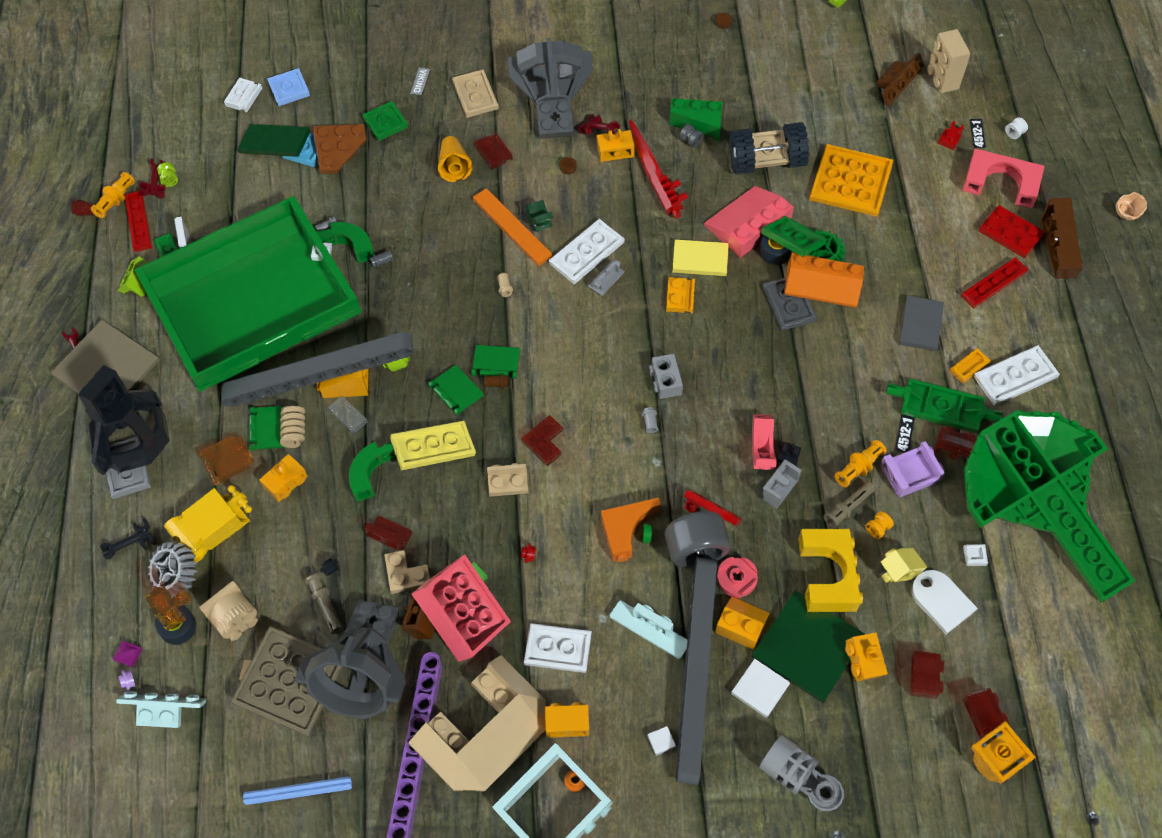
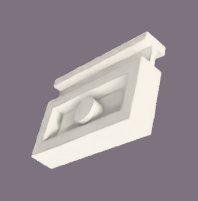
M239 78L225 99V106L248 112L262 90L261 84H255L253 81Z

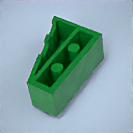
M671 98L669 125L683 129L684 126L690 124L694 127V130L701 131L703 136L708 135L714 137V140L719 141L722 102Z

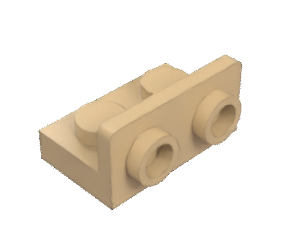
M513 463L505 466L496 464L492 467H487L489 497L528 494L526 464Z

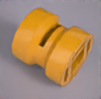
M879 511L874 516V520H870L865 525V528L872 537L881 539L885 531L893 527L894 522L888 514Z

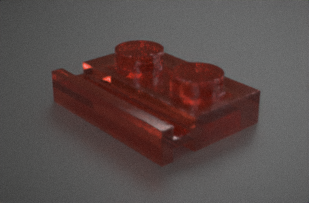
M496 132L493 136H487L474 142L475 148L491 170L506 163L509 159L513 160L511 152Z

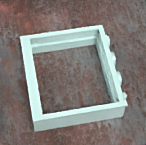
M556 743L492 807L520 838L530 837L507 813V810L559 758L601 800L566 838H580L584 833L589 834L596 826L595 821L600 816L604 818L612 809L610 806L613 802Z

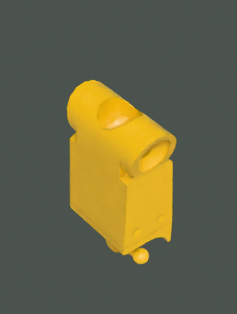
M230 485L228 487L232 497L229 494L220 495L214 488L182 512L181 516L171 518L165 523V529L174 540L192 549L191 554L196 555L194 558L195 562L202 560L208 550H212L250 522L249 518L240 508L243 507L246 513H250L252 507L247 504V496L237 491L235 486Z

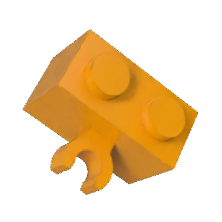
M618 129V132H615V134H612L611 130L609 133L597 135V149L600 162L634 157V142L631 130L621 131V129Z
M288 454L261 477L259 481L262 487L276 501L280 502L282 499L287 498L294 488L303 484L308 476L305 469Z
M877 633L855 636L845 640L846 653L850 656L852 663L851 672L856 678V682L879 678L888 674Z

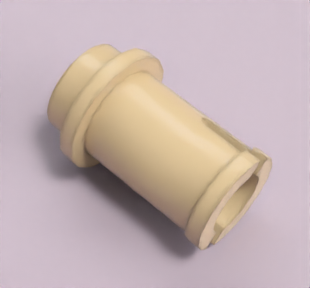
M501 273L497 277L500 287L498 291L501 296L508 297L512 294L513 288L510 286L509 275Z

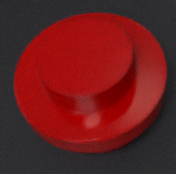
M527 543L526 547H522L521 558L524 559V563L534 561L536 546H531V543Z

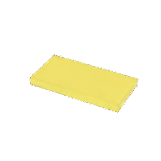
M465 421L391 434L390 436L401 470L472 457L476 454Z

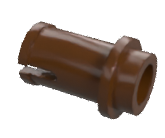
M505 374L501 376L485 375L484 378L485 387H501V389H504L509 384V378Z

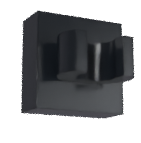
M783 442L777 462L783 463L784 460H787L797 466L802 447Z

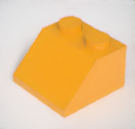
M731 597L719 619L716 634L754 650L770 613Z

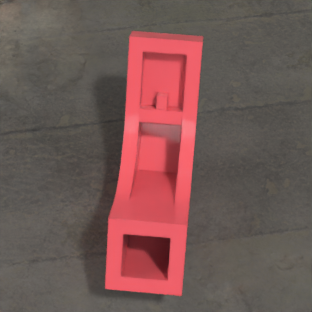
M753 414L752 458L754 469L768 470L776 467V457L773 448V415Z

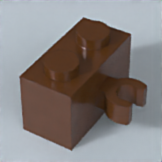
M412 596L409 606L403 608L406 616L400 617V620L403 622L401 629L415 639H432L435 627Z

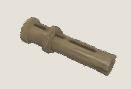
M867 481L843 503H837L830 513L824 514L825 522L831 528L836 529L843 519L850 517L853 509L876 491L875 486ZM860 494H862V496L859 497L855 502L853 501V500H854L855 498H857Z
M315 573L307 577L305 583L309 585L312 591V599L319 604L331 634L337 633L343 629V626L330 601V591L322 581V574Z

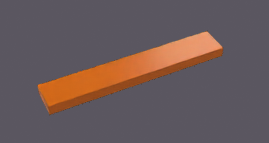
M487 188L473 197V201L538 267L552 258V253Z

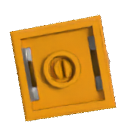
M1006 721L971 746L974 752L973 761L979 773L989 781L999 782L1000 784L1010 779L1036 758Z

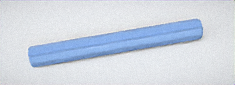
M348 776L248 791L243 793V802L246 805L349 790L352 788V779Z

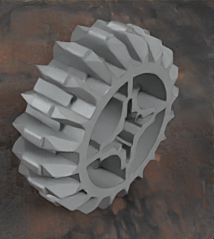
M166 542L161 546H157V551L152 552L153 557L149 559L151 563L147 567L150 569V572L147 576L151 577L149 583L153 585L152 589L156 590L157 594L166 597L179 596L187 592L189 587H192L191 581L196 580L194 573L198 572L195 570L197 562L194 561L196 555L191 554L192 549L188 548L187 545L179 542Z

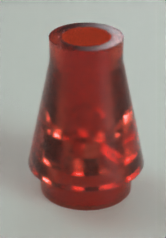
M80 199L74 200L71 208L72 214H75L77 217L94 215L91 207L95 204Z

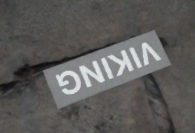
M418 69L410 94L422 95L430 69Z

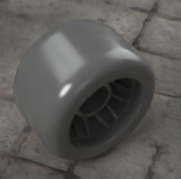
M699 511L681 516L672 521L665 529V539L671 560L676 566L681 568H694L696 557L718 561L726 556L730 550L731 544L724 520L721 515L713 511Z

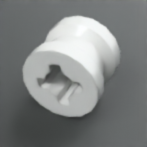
M1017 117L1005 127L1006 134L1011 139L1019 138L1021 134L1028 130L1026 121L1020 117Z

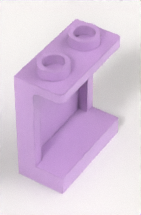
M926 441L921 442L918 448L893 458L891 454L884 456L880 464L898 498L938 483L944 475L943 465L937 461L932 447L928 446Z

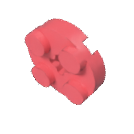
M727 558L719 566L717 574L718 585L724 593L739 599L747 596L756 587L758 580L757 568L747 558ZM732 574H742L741 580H734Z

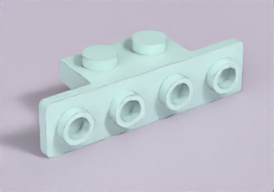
M620 600L610 614L612 620L677 659H681L687 649V639L673 632L674 624L664 615L659 616L654 613V610L648 605L642 606L637 603L635 608Z
M129 691L124 692L122 696L117 698L116 703L137 705L136 726L179 728L181 726V707L200 708L206 703V698H199V695L179 697L178 694L158 696V693L154 692L137 695V692Z

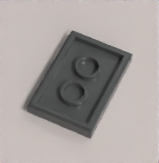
M786 277L763 283V289L782 331L817 321L809 299L784 295Z
M907 295L899 345L937 351L944 302Z

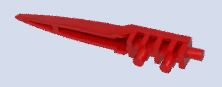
M630 119L629 125L646 175L665 212L669 216L673 215L675 219L681 217L679 211L684 209L681 202L687 199L688 196L686 192L677 196L674 189L681 185L679 179L670 183L667 175H663L646 141L632 119Z

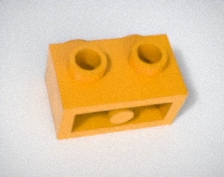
M575 702L570 706H563L561 703L545 706L546 737L589 736L588 705H584L582 702Z

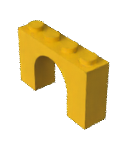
M802 529L798 538L800 556L830 558L840 566L843 572V579L837 583L808 585L805 592L807 612H857L860 604L863 603V594L859 592L860 575L856 573L857 556L853 553L855 541L854 537H851L850 529Z

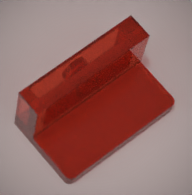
M381 516L377 517L374 524L368 522L364 528L367 537L397 551H403L413 534L411 530Z

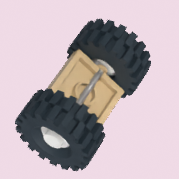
M798 122L784 124L783 130L752 133L750 129L731 131L729 147L733 171L735 174L753 173L755 168L786 165L788 168L806 166L809 161V140L807 138L806 126H804V123Z

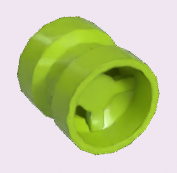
M165 162L157 167L161 184L166 185V187H172L178 183L176 170L172 163Z

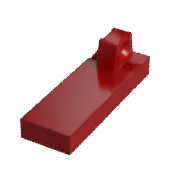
M687 490L684 495L687 498L684 509L691 513L696 512L701 506L708 511L718 513L724 520L735 526L740 525L743 519L693 490Z

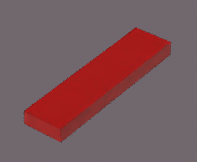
M139 191L124 194L134 251L139 252L153 248L144 196H140Z
M1015 257L964 291L961 297L974 309L1027 273L1028 268Z

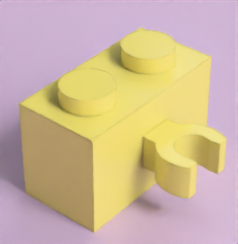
M893 548L885 554L886 558L881 561L887 570L881 577L886 583L889 581L913 580L927 566L914 548Z

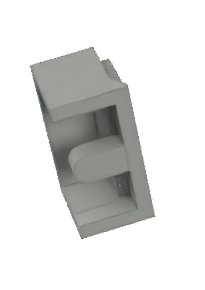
M784 460L763 487V500L778 509L799 481L802 470Z

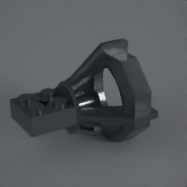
M103 365L78 394L86 407V413L91 419L88 425L92 454L91 462L98 473L105 475L110 468L118 472H124L149 465L170 441L166 416L160 408L162 403L157 393L153 390L127 391L116 370ZM141 410L154 414L155 424L153 431L135 411ZM127 426L143 441L139 446L124 452H111L109 447V437L116 429H124Z

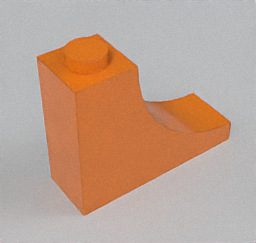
M659 498L601 511V521L613 562H624L632 557L631 542L633 535L644 520L660 513L661 503Z

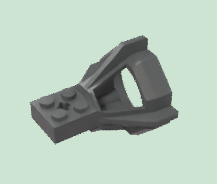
M547 38V42L534 43L517 51L516 57L508 58L509 78L536 104L540 139L573 136L571 101L593 72L591 51H582L581 46L569 42L551 41V38ZM553 116L559 117L557 118V121H554L552 119Z
M359 600L344 635L334 643L304 658L295 676V681L306 684L307 694L331 713L365 720L387 710L390 702L398 703L406 684V679L388 645L399 619V607ZM336 665L355 670L350 689H345L333 682L325 674L323 668ZM368 677L379 686L380 690L364 693Z

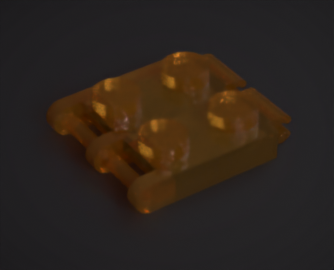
M232 435L198 453L199 458H202L206 465L205 470L212 477L211 482L213 485H217L249 469L248 465L254 462L241 436L234 438Z

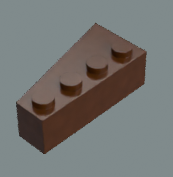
M1071 197L1051 198L1040 218L1042 230L1045 231L1044 239L1055 279L1077 278L1083 269V261L1080 256Z

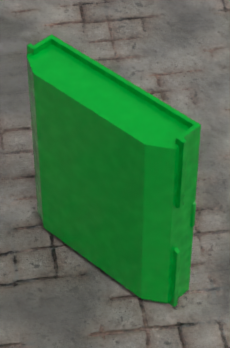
M295 196L232 225L223 227L204 236V238L135 269L140 282L199 393L299 342L314 337L362 313L356 295ZM313 247L320 256L321 261H312Z

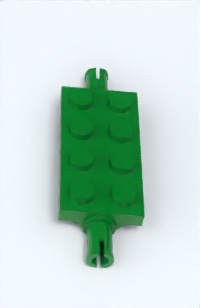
M910 378L906 387L888 383L886 395L900 397L904 400L901 410L903 415L973 433H978L981 420L986 419L998 422L1003 419V411L989 409L984 405L985 397Z

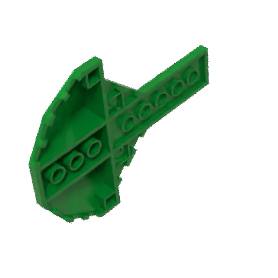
M1016 410L981 431L976 439L964 467L967 510L979 528L995 519L1052 533L1099 602L1102 603L1135 582V579L1086 512L1087 493H1089L1091 477H1089L1090 467H1092L1093 459L1107 451L1108 448L1096 431L1088 430L1078 425L1079 423L1075 420L1070 421L1059 412L1043 413L1040 411L1022 412V410Z

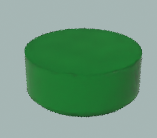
M643 523L641 542L649 544L652 537V525Z

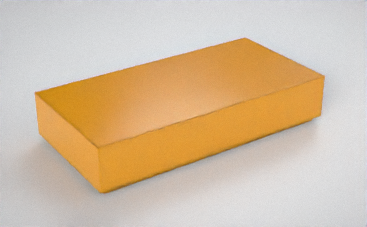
M976 348L951 367L949 372L964 384L976 372L986 367L991 360Z

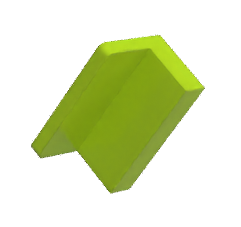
M140 256L132 260L118 291L125 294L131 290L141 297L145 296L146 291L135 269L150 262Z

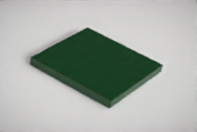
M795 590L751 657L824 704L851 661L850 656L846 653L845 640L865 635V633L831 612H807L806 597Z

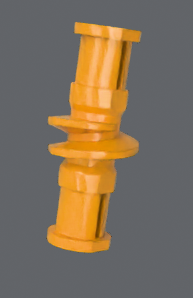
M122 172L117 182L112 186H105L102 190L103 196L100 198V201L91 207L93 214L99 218H104L106 212L113 205L120 206V201L125 200L123 194L129 186L135 183L134 178L130 174Z
M874 440L871 442V446L861 453L855 452L851 454L850 463L834 476L838 484L842 487H848L850 481L854 478H857L859 475L864 477L867 475V472L872 471V464L875 460L886 453L884 444Z

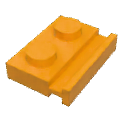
M669 277L666 312L684 313L688 311L693 313L695 279L687 280V278Z

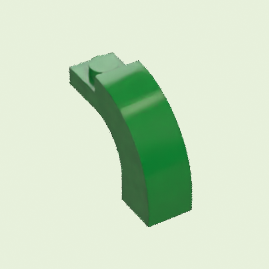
M333 222L330 223L331 229L317 232L323 243L350 246L355 251L358 263L369 261V258L374 254L369 236L364 230L354 224Z
M373 442L363 448L354 458L349 471V483L356 503L375 496L370 482L374 469L382 463L397 458L391 442L379 448L376 442Z

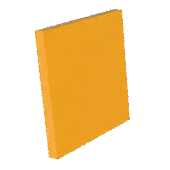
M826 144L809 200L878 217L893 159Z

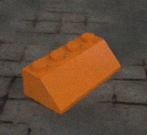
M792 253L787 265L784 295L856 308L863 283L864 266L808 255L802 257Z

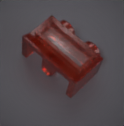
M950 426L941 427L933 451L936 455L939 448L950 451L948 457L951 459H956L958 454L969 457L977 438L972 433L963 434L957 432L955 428Z

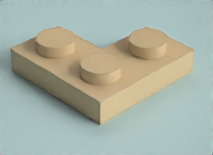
M404 550L385 554L391 594L418 589L430 579L428 565L408 568Z

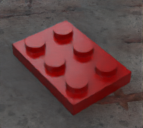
M1000 205L996 207L978 231L1024 259L1045 233L1042 229Z

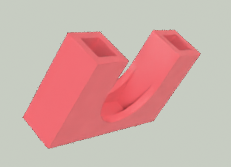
M975 149L970 161L963 191L980 195L988 175L1004 173L1011 176L1017 182L1018 193L1015 205L1032 209L1038 196L1045 166Z

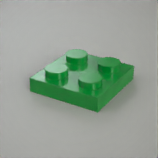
M393 101L362 114L364 121L378 141L408 128V123Z

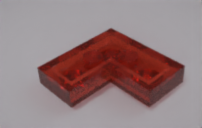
M549 415L524 435L521 441L548 467L562 455V452L551 440L563 431V427Z

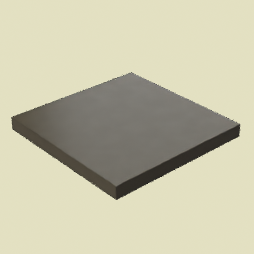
M101 320L54 368L51 375L79 394L81 389L86 386L94 374L104 365L116 370L127 391H132L160 359Z
M269 626L230 703L309 737L324 706L307 694L306 684L297 683L295 676L302 660L322 648ZM330 665L325 666L323 670L333 682H336L343 666Z

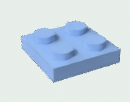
M299 68L267 78L278 106L310 96Z

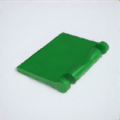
M476 345L472 376H476V370H480V376L485 377V375L501 376L502 374L509 377V372H513L512 378L517 379L520 348Z
M457 365L428 383L430 388H433L436 384L438 385L433 391L451 410L458 406L454 410L456 415H459L463 410L484 396V393Z
M285 406L249 408L250 414L257 413V415L249 416V443L257 442V445H249L250 451L286 448L280 444L281 409Z

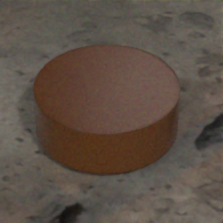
M719 13L716 16L715 24L717 27L726 29L731 26L732 17L730 14Z
M565 157L559 163L560 171L564 174H572L577 169L576 160L571 157Z

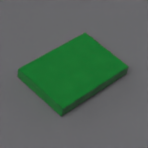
M787 216L770 223L761 230V234L802 257L822 247L827 241V238Z

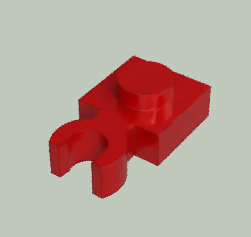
M956 121L951 123L950 129H945L938 141V144L953 151L960 141L961 133L964 129L963 124L960 128H956Z

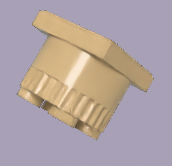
M234 581L230 582L199 607L222 637L225 639L229 638L231 641L240 638L242 632L252 628L258 622L257 610L243 595Z

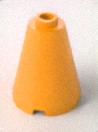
M445 137L441 144L438 172L441 178L446 181L457 182L458 179L464 180L471 174L472 161L456 137Z

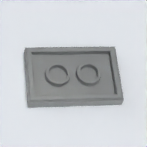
M137 436L111 444L109 447L111 452H124L142 443L141 439ZM147 465L124 472H118L110 468L106 472L112 499L151 488Z

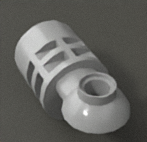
M783 734L773 744L759 769L774 780L779 781L795 795L801 791L809 797L810 802L816 808L822 811L837 809L844 799V790L841 783L830 775H822L816 771L815 768L819 760ZM820 790H827L831 797L828 799L823 798L820 795Z

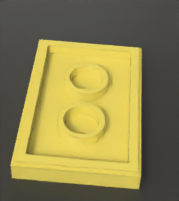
M675 240L672 273L726 276L729 243Z

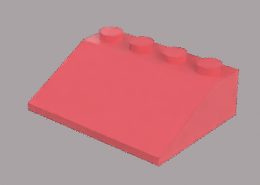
M754 186L707 220L704 226L723 243H729L728 248L741 258L761 243L763 236L761 230L763 227L784 216L792 219L794 207L782 196Z
M465 554L412 593V596L458 662L472 658L511 622Z

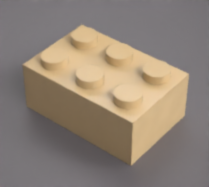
M958 29L938 33L933 53L931 54V60L927 67L928 74L932 76L934 85L940 93L960 88L971 53Z

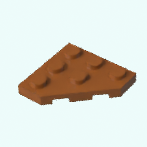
M364 124L313 126L312 131L320 174H337L342 169V166L365 144L366 133Z

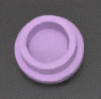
M122 670V675L118 676L121 688L126 687V690L129 691L131 687L135 686L131 670L126 672Z

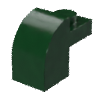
M544 200L524 207L535 232L553 226L551 219L554 217L551 211H547Z

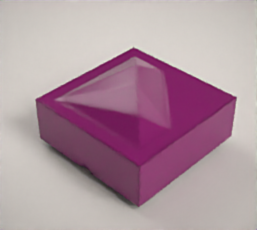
M122 641L113 660L133 668L143 649Z

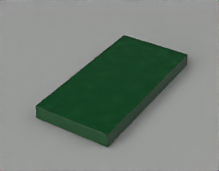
M249 124L237 150L243 154L299 157L311 131L309 127Z

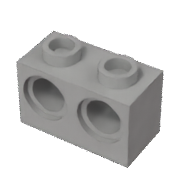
M669 354L653 357L652 365H649L651 377L654 376L655 381H653L655 393L658 392L660 399L682 395L683 384L675 355Z

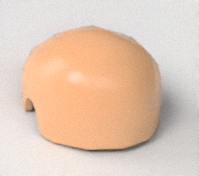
M1137 192L1123 195L1116 203V212L1120 218L1128 221L1139 218L1147 209V201Z

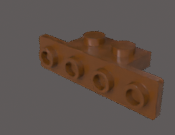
M916 53L909 62L896 61L892 63L877 81L878 87L885 88L882 91V96L886 106H890L924 67L921 53Z

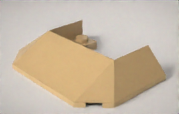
M502 655L489 662L487 668L471 682L475 690L498 712L480 732L469 741L440 712L428 724L425 723L408 743L453 791H486L546 731V700Z

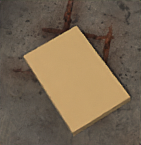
M484 69L452 78L467 118L499 109Z

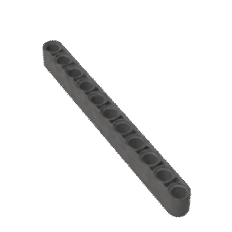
M401 332L225 382L221 385V403L224 406L233 407L410 357L413 355L412 336L410 333Z
M700 557L695 558L675 775L676 782L693 785L699 784L717 571V560Z

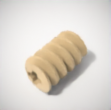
M285 406L281 409L280 444L282 446L297 448L301 445L300 442L305 440L303 435L305 433V422H303L305 420L303 415L305 409L303 407Z

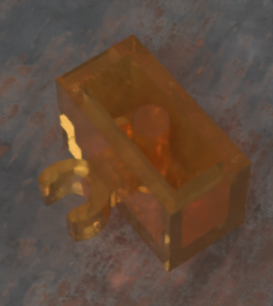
M163 585L153 589L148 595L144 596L155 617L167 630L186 620L180 606L190 603L192 599L185 589L173 597Z

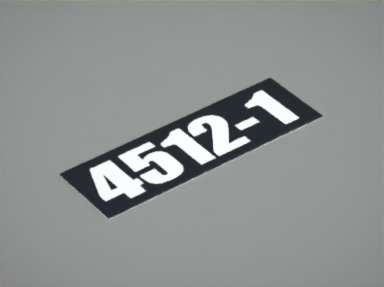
M970 119L974 148H986L982 119Z
M901 415L895 451L902 453L909 451L915 417Z

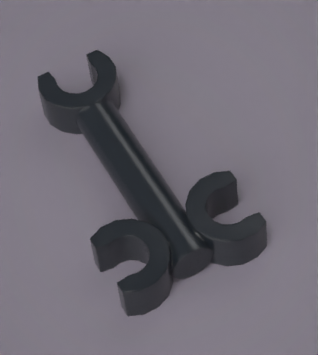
M143 519L144 526L142 528H138L136 523H134L133 528L137 533L112 545L110 543L101 544L100 548L102 551L109 549L107 553L103 554V557L106 560L111 559L116 551L138 541L144 550L146 549L145 542L151 540L153 545H156V539L149 531V522Z

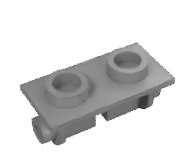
M617 260L611 261L588 287L603 296L624 274L625 271L619 267L620 262Z

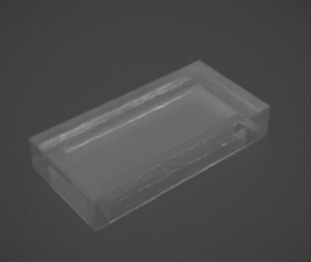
M343 396L328 407L329 412L353 434L368 422Z

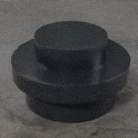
M330 558L321 564L320 572L324 573L325 576L331 575L340 568L338 560Z

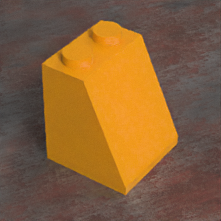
M369 368L317 383V390L321 392L323 398L368 396Z

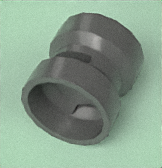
M687 124L681 130L679 137L695 148L701 142L703 133L699 130H694L692 125Z

